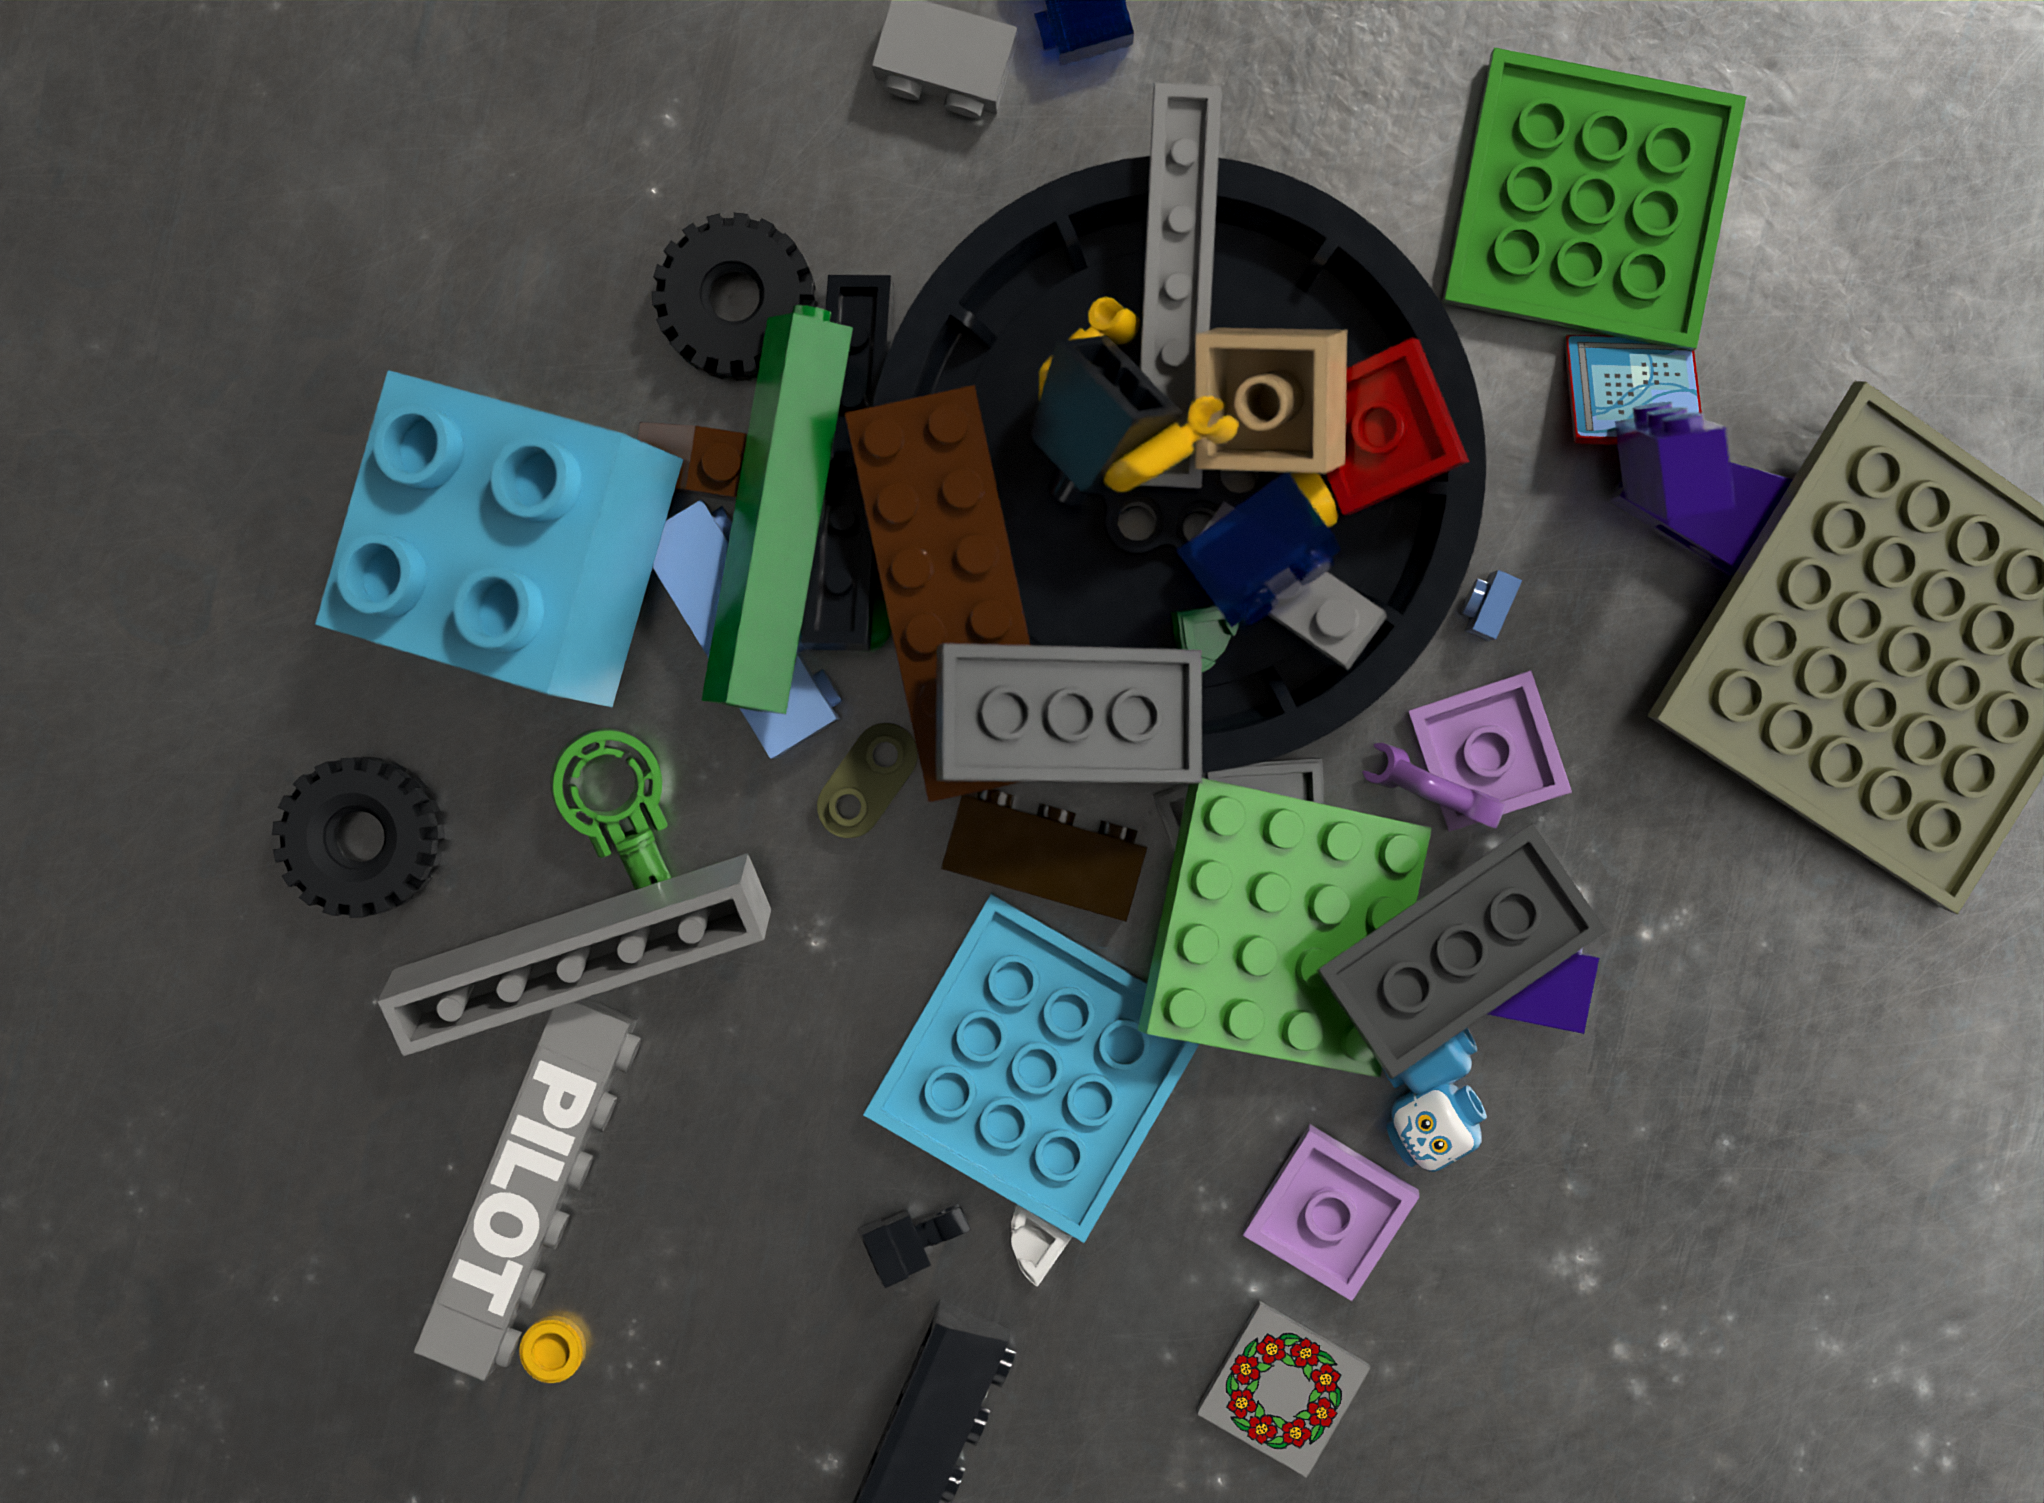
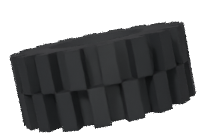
M734 212V218H722L720 213L706 216L708 221L706 224L696 227L694 223H691L682 229L685 236L677 244L671 240L663 252L667 257L662 266L656 265L653 278L657 281L656 291H651L652 305L657 310L658 318L656 321L661 332L670 342L669 344L689 364L696 369L699 368L706 371L710 376L720 379L727 376L734 377L736 381L750 380V376L758 374L768 317L792 313L794 305L817 307L814 293L816 286L808 264L795 242L786 233L783 234L778 231L773 223L763 218L760 219V222L752 220L745 213ZM730 272H741L750 276L756 282L759 289L757 308L749 317L740 321L722 319L713 311L710 304V291L713 284L719 277Z
M373 757L341 758V760L327 761L315 766V771L311 774L301 775L293 783L296 789L292 795L283 796L278 806L279 809L284 810L282 820L273 821L272 835H280V848L273 849L275 862H284L288 872L283 874L282 878L288 887L297 886L303 892L299 899L309 906L319 905L324 908L322 913L335 917L349 915V918H363L388 912L393 908L406 904L414 899L413 894L428 885L433 878L429 873L433 866L439 865L443 852L437 851L438 839H444L445 837L444 825H437L435 813L440 812L437 801L427 797L424 792L427 786L419 777L412 778L405 773L407 768L397 763H387L382 761L381 758ZM357 811L373 815L381 823L384 830L382 849L374 858L365 862L354 861L346 857L337 843L339 824L347 815Z

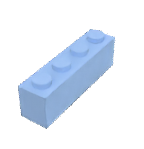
M701 499L665 522L653 569L709 658L732 519L723 506L712 511L709 504ZM801 631L786 714L759 712L740 708L770 759H777L840 720L834 706L843 702L824 669L813 674L800 652L805 650L802 644Z

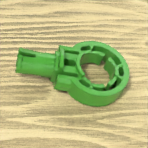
M593 729L574 737L561 749L551 770L550 790L558 812L573 828L589 837L597 856L600 858L612 854L599 828V823H603L635 890L651 885L650 876L653 877L655 883L672 878L655 843L653 833L639 807L640 803H643L657 831L668 826L658 805L662 794V775L653 753L640 740L617 729ZM606 740L625 743L634 748L642 757L647 767L643 773L631 756H628L625 760L633 770L635 785L630 797L622 806L605 812L592 810L581 801L578 795L579 789L575 784H568L571 798L576 806H567L563 794V777L566 767L574 755L579 758L574 762L569 775L573 778H578L582 767L595 757L611 754L617 758H622L624 752L618 748L605 746ZM596 742L594 748L582 752L583 747ZM646 779H649L648 792L644 794V783ZM582 811L590 817L589 821L583 822L576 817L577 812ZM628 817L633 829L623 833L619 820Z

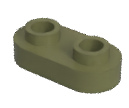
M879 723L867 728L859 736L818 797V816L823 826L830 833L841 838H856L874 828L916 768L918 751L915 739L909 731L897 724ZM882 742H889L897 749V760L890 767H882L874 759V750ZM845 794L854 795L861 804L859 814L853 819L842 817L837 810L838 800Z

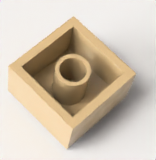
M1216 328L1197 333L1196 399L1202 396H1212L1225 404L1224 408L1210 417L1208 427L1226 416L1234 418L1239 426L1237 433L1225 443L1216 444L1204 437L1196 441L1195 469L1327 473L1344 465L1347 330Z

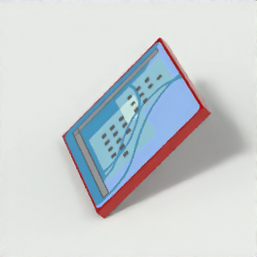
M1566 334L1564 341L1574 444L1618 445L1615 421L1634 418L1632 408L1640 405L1672 402L1673 408L1687 407L1688 413H1702L1694 351L1608 335Z

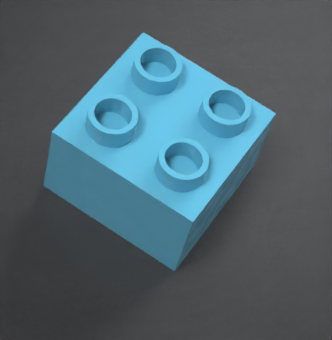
M388 370L315 625L546 694L613 707L683 459L623 433Z

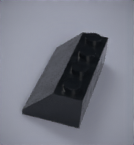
M940 1299L852 1503H939L940 1500L952 1503L965 1472V1468L956 1465V1462L965 1442L974 1446L977 1445L991 1410L981 1406L991 1383L998 1387L1003 1386L1014 1361L1016 1352L1007 1348L1010 1329Z

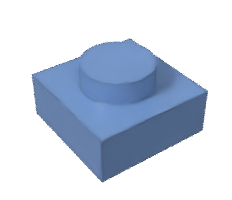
M1500 570L1491 572L1486 582L1477 578L1467 595L1461 611L1462 614L1470 617L1464 631L1486 641L1496 640L1522 580Z

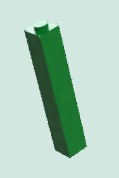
M794 305L792 313L772 316L767 319L701 701L759 712L786 714L853 330V327L830 322L832 313L822 308Z

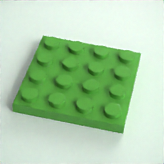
M1494 47L1490 55L1442 303L1688 351L1697 349L1747 96Z
M1202 778V783L1189 784L1138 1031L1160 1037L1380 1078L1382 1072L1380 1063L1316 970L1417 902L1432 828Z

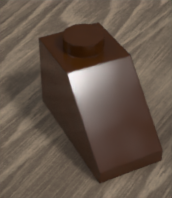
M640 422L637 440L683 459L674 492L736 502L747 433L696 425Z

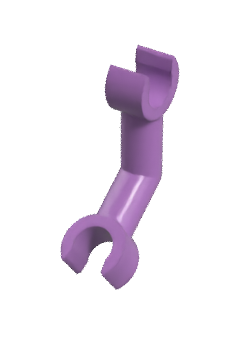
M1385 743L1373 744L1376 749L1386 753L1388 766L1381 775L1365 770L1362 771L1366 780L1387 788L1399 786L1419 797L1457 811L1482 824L1497 828L1506 804L1499 802V799L1478 790L1466 788L1411 764L1407 753L1401 748Z

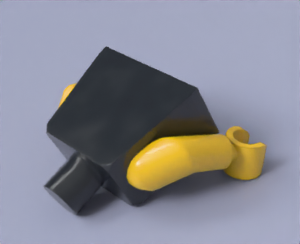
M1104 297L1097 299L1089 310L1088 318L1091 327L1086 331L1079 328L1068 340L1058 341L1053 355L1041 366L1039 371V404L1031 429L1032 438L1038 447L1057 466L1048 485L1049 492L1054 498L1068 505L1083 504L1087 494L1110 490L1119 492L1129 491L1160 475L1193 453L1195 450L1192 444L1202 437L1216 444L1225 443L1232 439L1238 430V422L1231 416L1223 417L1214 425L1208 427L1210 417L1225 406L1222 401L1212 396H1202L1196 399L1188 412L1189 422L1182 427L1179 426L1178 421L1183 412L1118 348V344H1125L1136 336L1140 329V320L1129 309H1124L1113 298Z

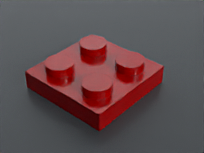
M1411 338L1346 369L1345 464L1326 473L1343 515L1356 513L1469 462L1419 339Z

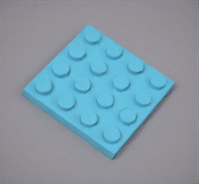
M991 893L863 1115L1085 1243L1199 1044L1138 1031L1147 982Z

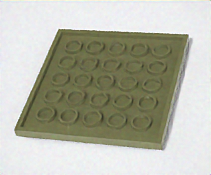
M1854 381L1647 716L1943 909L1959 914L2044 776V505L1868 382Z

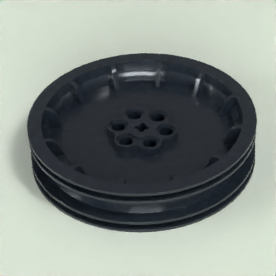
M1143 156L1095 165L1048 182L996 212L958 244L922 287L899 326L885 358L872 407L975 385L1031 646L1176 649L1171 612L1229 602L1240 604V620L1235 636H1232L1227 648L1215 661V664L1202 673V773H1208L1267 761L1307 746L1332 733L1375 703L1415 663L1433 639L1453 605L1468 571L1476 546L1486 486L1485 431L1477 386L1458 333L1431 286L1404 253L1359 213L1316 187L1284 173L1259 165L1218 158L1209 330L1216 328L1347 330L1346 369L1411 338L1419 339L1469 462L1351 515L1342 514L1327 474L1318 473L1333 498L1338 519L1335 525L1315 535L1304 525L1288 495L1284 478L1292 472L1255 471L1256 480L1254 487L1243 493L1230 491L1224 486L1220 475L1221 470L1202 469V485L1200 489L1137 486L1126 492L1110 490L1087 494L1085 501L1080 505H1068L1054 498L1048 490V485L1057 466L1033 441L1031 433L1039 404V371L1041 366L1053 355L1058 341L1068 340L1079 328L1086 331L1091 327L1088 318L1089 310L1097 299L1104 297L1113 298L1124 309H1129L1139 318L1140 329L1131 341L1125 344H1118L1117 346L1138 368L1140 366L1150 156ZM1226 502L1385 611L1387 618L1351 667L1346 670L1189 561L1185 554L1193 543L1189 542L1184 535L1183 522L1185 517L1197 511L1207 512L1214 516L1221 505ZM1131 506H1142L1148 509L1155 520L1154 532L1143 540H1131L1125 537L1118 526V518L1123 510Z

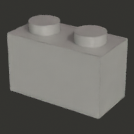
M891 0L872 63L875 79L884 81L883 90L902 98L919 100L922 92L945 99L944 107L960 115L980 118L982 110L997 114L1018 44V28L926 0Z

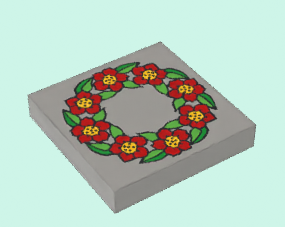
M1259 1300L1198 1404L1196 1413L1307 1478L1371 1367L1367 1362Z

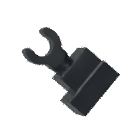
M956 1203L932 1214L915 1225L910 1215L904 1211L884 1221L878 1219L857 1230L879 1281L884 1288H887L907 1279L909 1275L931 1266L924 1248L953 1239L971 1229L961 1206H958Z

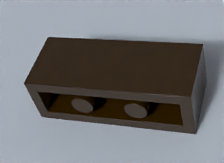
M995 789L976 792L975 796L968 794L961 796L941 865L942 870L1127 922L1148 848L1146 845L1135 842L1138 830L1103 820L1100 822L1098 831L1073 825L1076 817L1075 812L1044 803H1039L1037 814L1013 808L1015 795Z

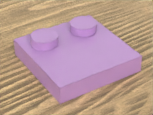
M1531 670L1409 710L1429 773L1499 799V802L1506 804L1503 814L1572 792ZM1440 805L1449 832L1478 823V821L1457 811Z
M1309 1124L1244 1226L1243 1236L1350 1301H1353L1419 1199V1190Z

